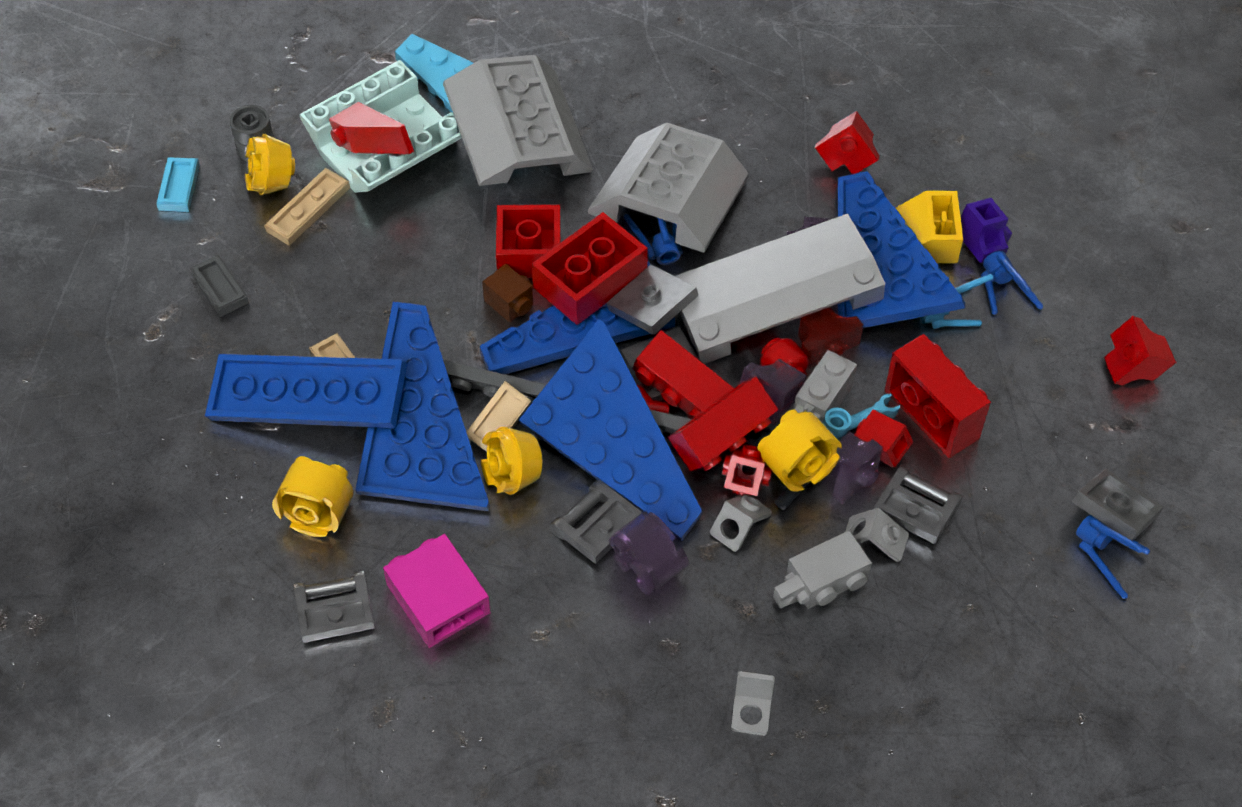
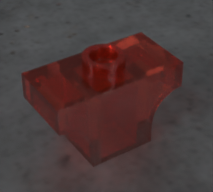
M831 307L801 317L798 337L802 341L801 349L809 359L807 370L817 366L827 350L841 356L846 350L860 344L864 324L857 316L842 317L836 314Z

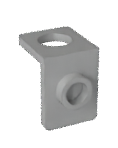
M749 495L737 496L726 500L710 530V535L731 550L738 551L753 523L770 517L772 511L761 504L759 500ZM726 519H733L737 522L739 534L736 538H729L725 535L723 523Z
M880 508L852 515L849 518L845 532L850 530L858 543L870 540L895 562L901 561L909 534ZM866 521L864 528L858 534L853 535L857 525Z
M738 672L731 724L732 731L763 736L768 734L771 700L775 682L774 676ZM746 707H755L761 712L762 719L757 724H747L741 719V711Z

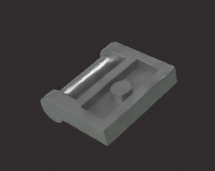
M900 465L875 504L874 509L880 508L902 528L936 544L952 515L958 509L963 495L955 491L949 493L911 474V469ZM903 485H905V486H907V487H909V488H911V489H913V490H915V491H917V492H919V493H921V494H923V495H925V496H927V497H929V498H931V499H933V500H935V501H937V502L943 504L944 506L942 507V506H940V505H938V504H936V503H934V502H932V501H930V500H928V499H926V498H924V497H922V496H920V495H918V494H916V493H914V492H912V491H910V490L904 488Z
M596 480L589 487V492L562 518L557 517L550 523L549 527L556 537L566 540L596 564L642 519V511L604 482ZM599 501L605 502L577 530L572 527Z
M364 570L353 572L354 576L306 586L304 582L293 584L303 643L375 629ZM357 590V593L308 603V599Z

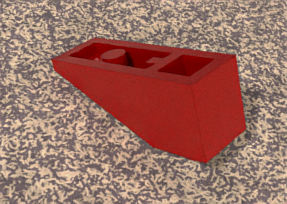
M360 102L329 118L333 129L330 131V134L335 144L353 153L411 154L414 152L404 124Z

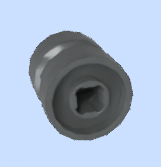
M244 105L232 113L230 126L236 151L241 159L248 162V158H245L249 138L262 136V134L274 137L270 117L266 109L258 105Z

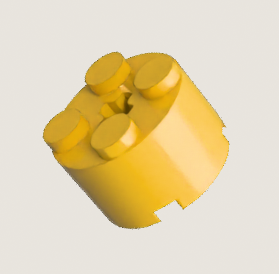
M792 409L781 417L780 424L770 435L764 437L759 442L757 449L761 453L762 460L766 462V465L789 490L798 492L805 490L802 487L803 484L811 481L815 485L832 471L840 458L836 453L837 448L842 449V444L812 412L798 413L795 409Z
M305 456L296 458L273 499L272 507L275 514L280 520L284 515L291 521L290 528L304 535L325 537L329 531L333 530V533H335L354 494L353 487L347 479V470L340 465L332 464L329 466L313 461Z

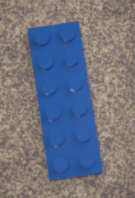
M219 354L205 416L211 421L395 428L407 364L402 359Z

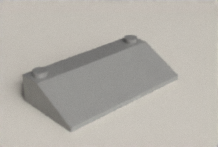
M848 213L675 276L695 286L698 291V296L680 313L696 354L703 364L731 355V342L847 300L850 301L854 310L884 299L885 282L876 261Z

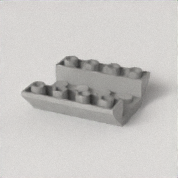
M525 55L480 59L444 80L443 86L479 186L508 183L514 169L559 164L564 176L592 172V165L557 74L539 56Z
M666 122L635 138L589 207L588 214L598 216L604 212L617 223L626 208H630L677 224L675 243L705 252L748 179L749 173L723 140Z

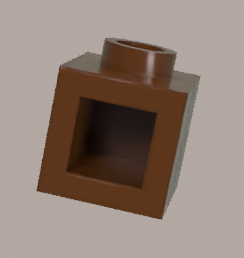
M507 264L482 281L484 301L509 323L518 316L525 315L533 305L532 283L526 276L519 275Z

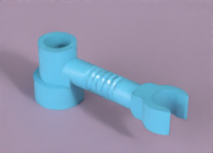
M884 394L872 407L854 415H850L842 408H831L826 412L823 424L841 442L842 437L848 431L855 429L863 419L867 418L873 409L890 418H894L897 416L901 405L894 408L885 406L889 403L892 394Z

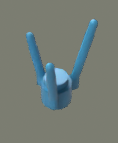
M988 274L955 289L961 294L991 281L993 275ZM949 312L920 317L923 324L932 323L933 329L941 327H979L982 325L980 320L944 319V316L949 315Z

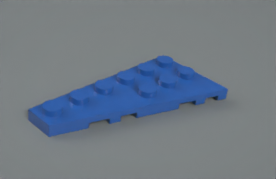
M607 303L578 325L553 305L543 312L540 310L529 316L530 320L517 328L510 327L480 345V354L486 370L509 374L569 357L599 319L606 324L615 343L651 333L610 312ZM675 317L660 330L675 327Z

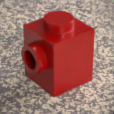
M874 409L867 418L859 423L854 434L862 452L893 468L897 466L913 444V439L906 425Z

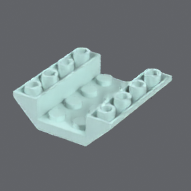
M401 60L300 114V118L320 156L339 176L349 181L350 188L354 193L372 190L462 138L453 112L442 117L419 94L417 76ZM360 102L404 124L414 152L411 154L353 153L335 144L330 134V131L333 129L329 118Z

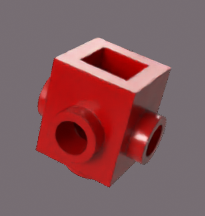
M743 445L742 448H737L731 456L726 455L722 468V475L726 476L724 488L730 489L733 493L740 496H758L763 486L769 487L773 471L762 460L761 453L756 446ZM744 465L756 468L755 472H747L744 469Z

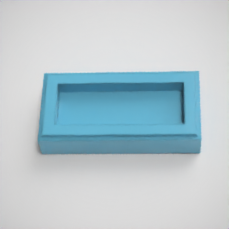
M168 157L156 203L158 211L189 212L200 167L197 158Z

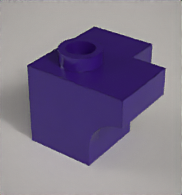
M992 198L966 204L961 215L963 242L980 263L993 252L1003 251L1007 253L1009 247L1006 242L1009 241L1012 232L1006 226L1009 220Z

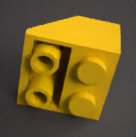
M924 191L896 207L907 226L912 229L917 239L937 263H958L963 243L957 191Z

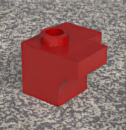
M857 111L834 124L830 132L815 145V149L831 171L845 164L852 174H856L877 162L880 156L873 144V132Z
M1135 316L1129 318L1110 334L1115 348L1104 357L1114 384L1122 386L1138 379L1154 381L1176 363L1165 336L1152 332L1145 325L1142 318Z

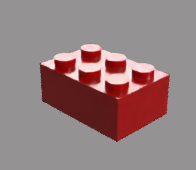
M602 212L532 263L533 288L578 325L605 305L647 268L648 248Z
M922 334L892 353L884 391L887 394H892L891 398L898 405H901L900 408L948 458L953 457L980 439L991 401L981 388H977L966 377L961 367L954 365L944 355L938 344L932 342L925 334Z

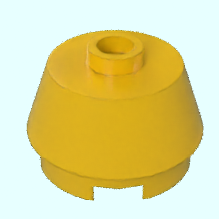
M267 134L249 138L245 158H248V174H245L247 190L265 195L288 188L291 176L295 172V159L292 157L290 145Z
M499 427L496 431L485 434L482 443L487 445V459H481V467L487 485H495L497 487L496 493L515 494L540 478L542 472V453L539 443L533 434L508 427Z

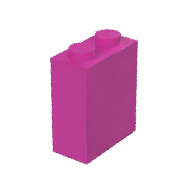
M446 534L424 541L419 548L406 555H399L393 558L388 565L383 567L386 585L429 648L491 613L488 594Z

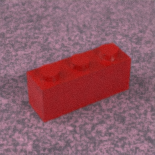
M662 330L659 331L636 358L632 367L636 377L643 384L655 387L661 392L662 398L673 407L678 406L686 412L688 419H693L733 389L730 384Z
M755 376L741 382L667 438L690 471L701 467L707 471L722 460L719 455L726 449L732 452L742 446L747 441L744 436L753 430L754 433H757L771 423L769 417L779 409Z

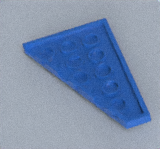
M868 171L838 177V217L848 213L871 251L885 282L884 299L854 310L849 300L838 304V326L841 332L965 309L962 295L957 292L947 275L942 272L928 250L923 247L912 229L907 226L903 217L892 206L881 188L876 185Z
M393 302L381 359H402L407 364L396 427L367 428L355 491L358 495L489 511V500L426 305Z
M599 319L520 417L519 422L683 541L703 515L702 509L606 324Z

